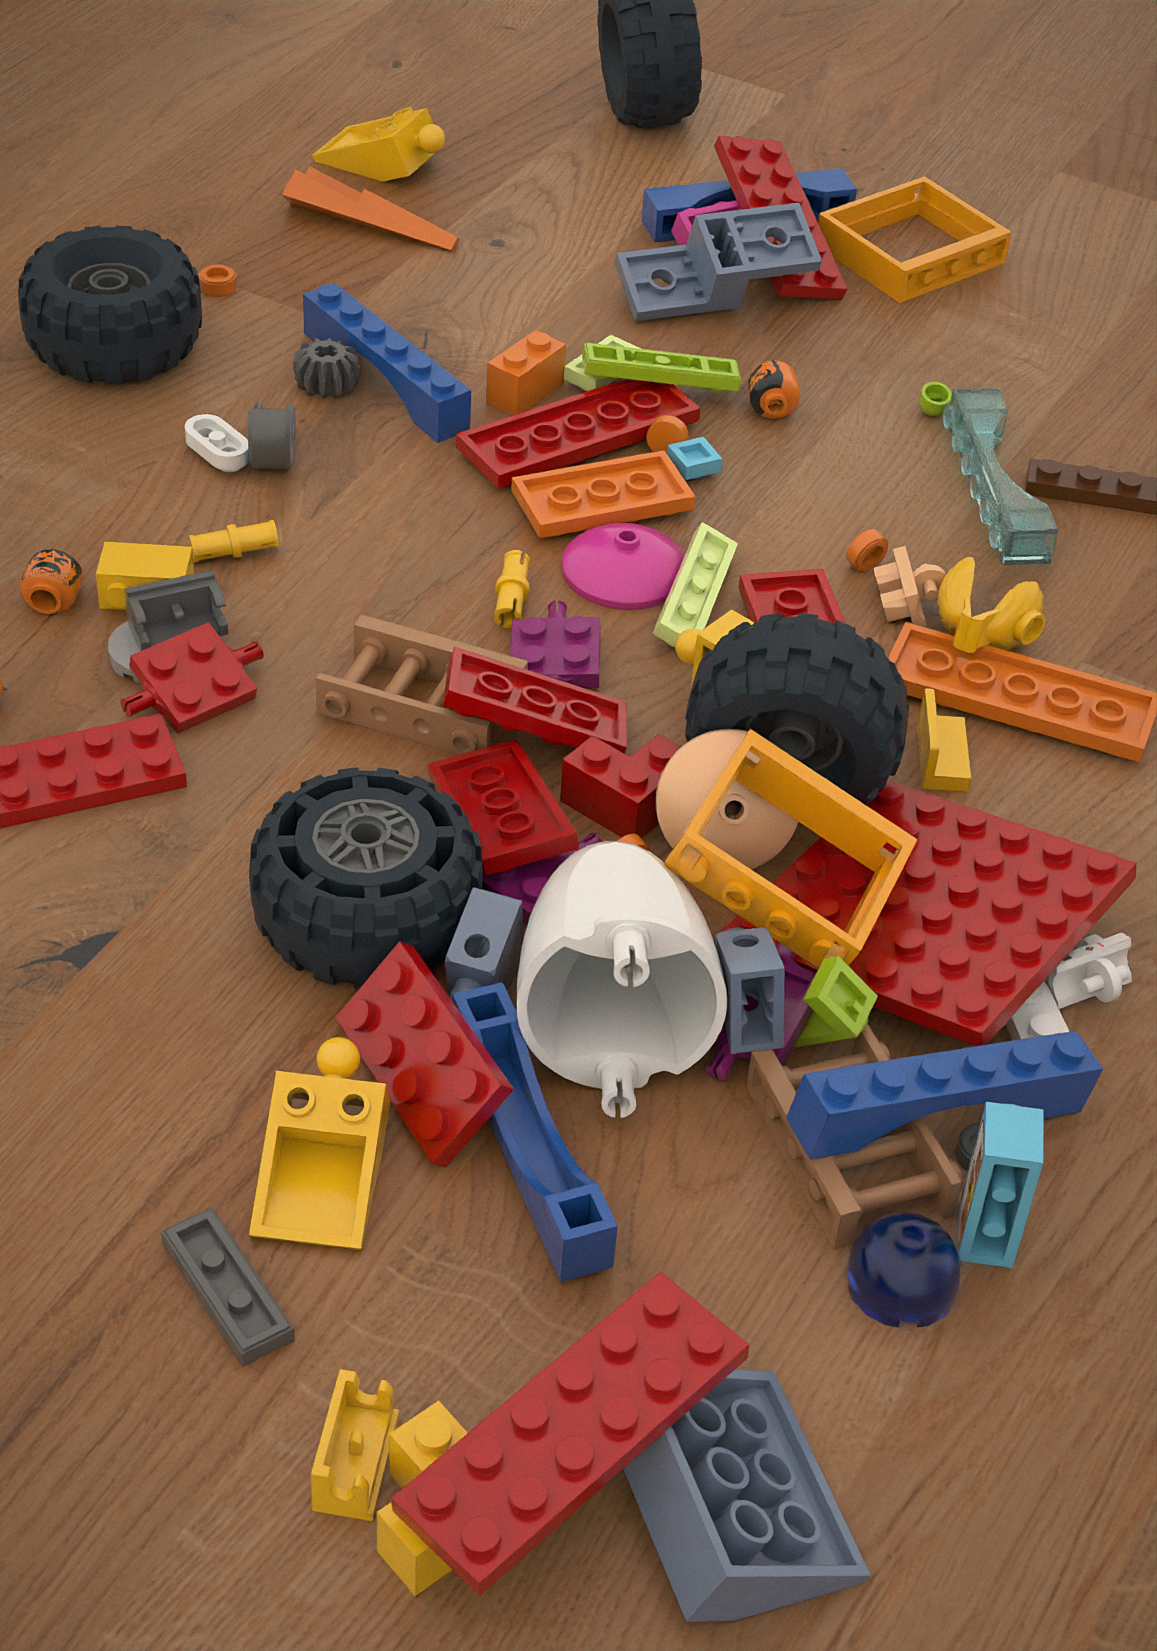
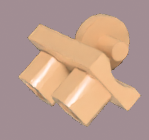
M906 546L893 549L896 562L874 568L887 622L911 617L913 624L922 627L927 626L920 598L935 600L938 597L940 585L946 573L941 567L932 564H923L912 572Z

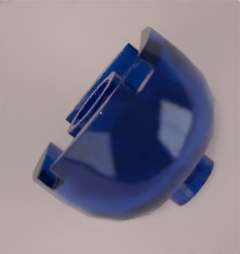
M912 1212L888 1213L866 1225L854 1241L850 1250L846 1271L849 1279L848 1290L852 1300L867 1316L884 1325L899 1327L900 1321L909 1323L919 1321L917 1328L930 1326L945 1317L956 1301L960 1284L961 1258L953 1239L938 1222L922 1214Z

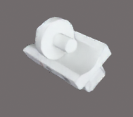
M1121 932L1105 939L1096 934L1081 939L1076 949L1070 951L1045 979L1058 1008L1061 1009L1096 996L1105 1003L1118 999L1122 992V985L1132 982V974L1127 961L1128 950L1131 947V938Z

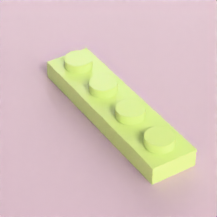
M703 522L694 532L652 634L661 638L670 646L675 647L676 639L683 631L687 629H699L702 631L705 629L738 543Z

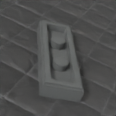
M213 1208L161 1231L162 1244L242 1367L295 1341L293 1326Z

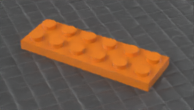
M905 622L888 659L895 663L907 688L906 695L922 699L924 689H934L935 703L940 706L954 708L988 720H995L1023 728L1029 732L1068 741L1074 745L1099 750L1119 758L1141 762L1157 716V693L989 645L977 648L973 653L964 652L953 646L954 635Z

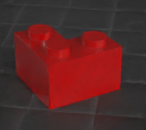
M658 734L629 757L598 738L591 736L563 758L560 801L621 838L628 834H637L642 839L659 824L656 813L658 782L666 764L682 746Z

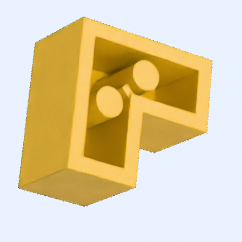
M437 1401L389 1434V1474L403 1488L468 1432ZM391 1502L377 1511V1552L414 1596L420 1594L452 1570L392 1511Z

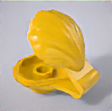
M966 557L948 571L940 585L937 604L938 614L943 627L951 635L955 636L953 640L955 648L973 653L977 648L989 644V646L1010 651L1021 644L1029 645L1040 636L1045 627L1046 618L1041 614L1044 596L1037 582L1025 581L1017 584L1013 589L1009 590L994 610L971 617L970 595L974 578V558Z

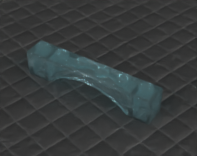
M999 388L953 389L950 405H946L944 408V426L946 429H950L952 434L953 450L959 452L962 473L967 475L970 481L971 496L978 501L980 520L982 523H986L988 527L991 548H996L1002 565L1050 564L1058 528L1048 505L1016 485L1003 471L995 456L994 451L1002 442L1008 413Z

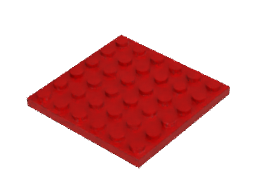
M887 780L886 788L877 794V797L866 806L916 838L917 841L859 954L849 964V967L878 996L873 1007L972 1046L987 1045L1136 879L1137 863L1115 856L1109 852L1070 841L1064 837H1058L1027 827L1022 823L1012 822L985 813L982 810L973 809L943 799L937 795H930ZM820 837L772 884L845 931L875 872ZM888 842L883 846L892 854L897 850ZM738 915L721 932L736 927L743 929L757 927ZM772 938L775 946L777 947L779 942ZM798 954L793 959L801 968L817 973L819 969Z

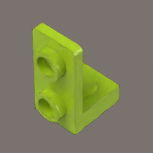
M839 956L825 958L822 961L803 999L814 1011L793 1048L857 1038L866 1027L868 1015L878 996Z

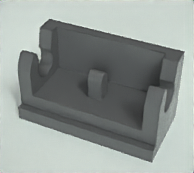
M212 570L125 588L128 625L140 651L208 622L219 636L229 634L228 623L221 610V607L226 606L225 600Z

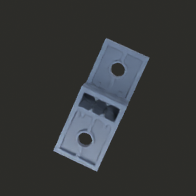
M800 203L695 215L687 244L617 253L614 263L636 322L740 308L749 280L819 271L822 259ZM774 237L777 241L782 242L783 244H772L766 238ZM657 278L662 279L665 283H668L670 286L661 287L656 285L652 280Z

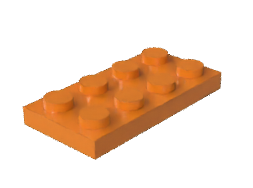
M665 450L512 477L511 486L513 495L539 539L589 530L604 524L632 523L642 519L663 515L669 516L694 510L696 497Z

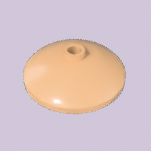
M720 729L701 734L679 748L666 764L657 786L656 813L660 828L672 848L676 845L719 774L748 731ZM750 751L747 752L746 757L758 763L760 757ZM735 780L701 834V837L752 870L774 858L786 846L797 827L798 821ZM734 800L741 802L742 807L737 815L729 816L725 814L727 803ZM693 847V850L702 855L701 851Z

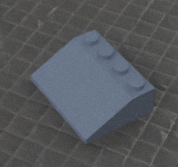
M735 1369L624 1468L686 1622L737 1621L860 1585L871 1577L773 1371Z

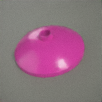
M610 523L593 527L575 537L563 552L561 568L563 577L569 587L590 602L615 609H645L666 602L685 553L671 538L658 530L639 524Z

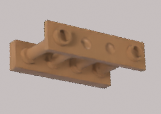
M361 614L354 624L355 661L344 677L340 679L323 673H319L316 677L317 713L461 755L490 747L491 722L477 716H461L452 710L445 709L446 706H443L448 661L454 646L528 670V661ZM373 665L397 671L384 691L361 685ZM415 677L439 683L427 703L403 697Z
M868 1023L859 1036L855 1038L852 1054L791 1070L787 1066H781L772 1049L751 1052L746 1084L749 1093L834 1250L854 1244L859 1220L862 1219L863 1213L930 1195L943 1219L953 1217L959 1192L963 1188L962 1174L955 1161L947 1158L924 1117L893 1130L894 1134L879 1137L856 1152L809 1159L790 1127L786 1117L796 1095L795 1090H798L804 1073L891 1060L887 1046L882 1041L878 1042ZM905 1153L918 1175L857 1191L854 1187H848L840 1171Z

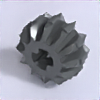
M331 337L323 341L314 338L313 343H302L301 349L295 352L293 371L295 372L298 388L306 390L307 395L319 394L323 399L327 395L339 398L341 392L350 393L353 386L358 384L360 364H358L356 348L347 346L346 341L335 342L332 341Z

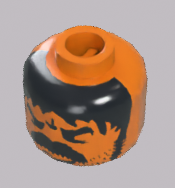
M778 360L766 361L759 364L751 372L748 379L750 404L757 414L764 418L779 419L790 415L797 408L800 401L798 376L790 365Z
M55 549L42 550L35 553L26 566L20 581L21 595L26 603L39 613L53 614L55 612L68 611L75 603L82 587L83 571L80 564L69 554Z

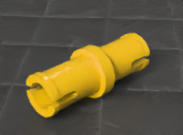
M274 520L237 528L235 524L226 525V530L189 535L194 563L232 555L233 559L241 558L244 552L279 547Z
M512 550L504 555L502 575L495 584L497 604L493 617L495 623L500 625L504 614L503 628L512 629V619H522L523 602L527 600L530 591L527 576L531 560L525 553L521 565L522 551Z

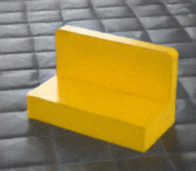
M924 689L917 724L922 789L968 792L971 782L965 717L938 716L936 713L934 689Z

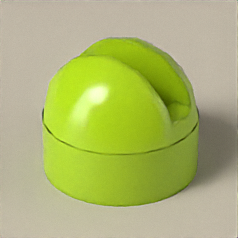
M926 383L922 387L919 396V405L922 411L928 416L936 417L942 415L949 407L952 392L943 383Z

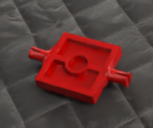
M208 622L130 656L129 667L141 682L142 691L121 699L122 710L126 712L127 717H132L134 714L152 707L167 718L177 734L256 698L258 688L247 675L243 666L263 659L262 647L258 646L259 643L257 641H253L244 647L232 650L225 645Z

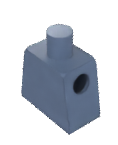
M473 887L445 959L447 995L451 1000L454 993L503 982L506 990H508L519 968L523 943L521 900Z
M736 927L718 933L715 936V946L726 985L727 1011L724 1028L731 1054L784 1048L785 968L769 930L762 927L752 929ZM746 995L752 996L758 1001L756 1009L745 1012L744 1005L748 1004Z

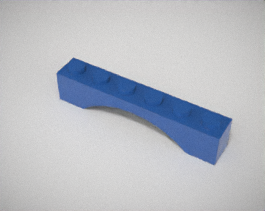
M842 168L796 173L817 222L819 213L856 200L857 188ZM728 180L644 189L641 221L654 242L675 240L671 230L678 212L689 208L697 209L712 206L722 201H735L736 197Z
M336 283L325 284L316 290L303 294L304 334L313 342L314 338L323 341L331 337L332 341L344 340L347 346L356 348V352L368 359L391 383L405 404L414 424L437 443L455 437L456 433L470 429L471 390Z
M503 982L452 994V1002L514 1088L512 1093L488 1120L559 1281L563 1282L613 1268L618 1225L598 1183L588 1177L577 1165L555 1127L537 1081L526 1041L519 1028L517 1011Z
M1070 1031L804 1073L786 1120L809 1159L856 1152L879 1137L909 1122L960 1106L985 1104L986 1102L1014 1104L1021 1107L1043 1109V1118L1078 1113L1082 1111L1103 1071V1067L1078 1032Z

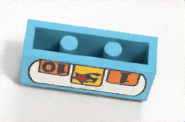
M985 1103L958 1207V1261L1013 1268L1043 1166V1109L1021 1107L1014 1104Z

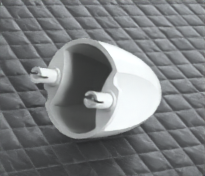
M603 841L588 845L568 857L552 874L535 903L528 921L520 954L517 978V1018L526 1044L544 1065L573 1082L602 1089V1110L605 1114L615 1118V1103H619L620 1118L630 1115L636 1108L634 1088H642L647 1084L652 1074L661 1071L680 1074L700 1060L711 1048L721 1032L725 1021L727 992L719 955L709 927L689 889L676 873L663 865L664 862L653 853L639 846L623 841Z

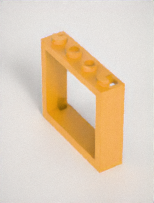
M925 176L821 212L818 218V224L833 257L898 303L908 301L1005 264L1011 237V231ZM916 188H919L918 194L915 193ZM920 215L957 239L958 242L900 263L861 235Z
M750 729L726 763L663 865L757 928L768 929L772 938L817 968L820 967L825 958L839 956L849 966L865 944L917 839ZM748 751L760 757L758 763L746 757ZM735 780L875 872L845 931L701 837V834ZM886 842L897 848L893 854L883 848ZM693 847L701 851L702 855L693 850Z

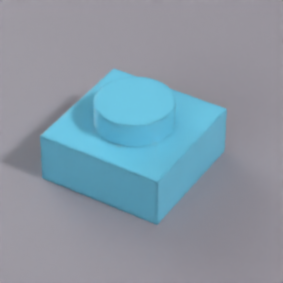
M704 437L668 445L667 455L684 480L697 479L705 475L721 472L722 457Z

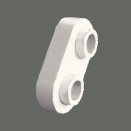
M202 414L191 417L186 421L185 440L187 445L211 465L224 472H235L249 463L247 438L223 419L215 415Z

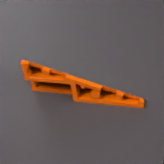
M310 166L306 174L295 169L282 193L289 204L452 251L460 241L457 236L366 189H363L362 193Z

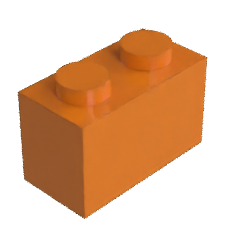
M534 330L487 363L486 403L511 415L527 411L564 384L566 344L550 337L546 333Z

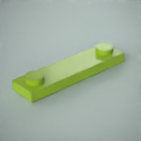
M584 343L583 347L584 373L592 375L597 379L607 380L614 377L702 387L717 393H722L726 390L739 391L741 377L737 361L733 359L594 343Z

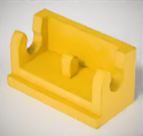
M340 1369L311 1472L312 1511L373 1522L389 1459V1434L396 1430L399 1410L393 1409V1388L387 1381L382 1380L380 1382L376 1395L366 1394L359 1389L360 1380L355 1371Z

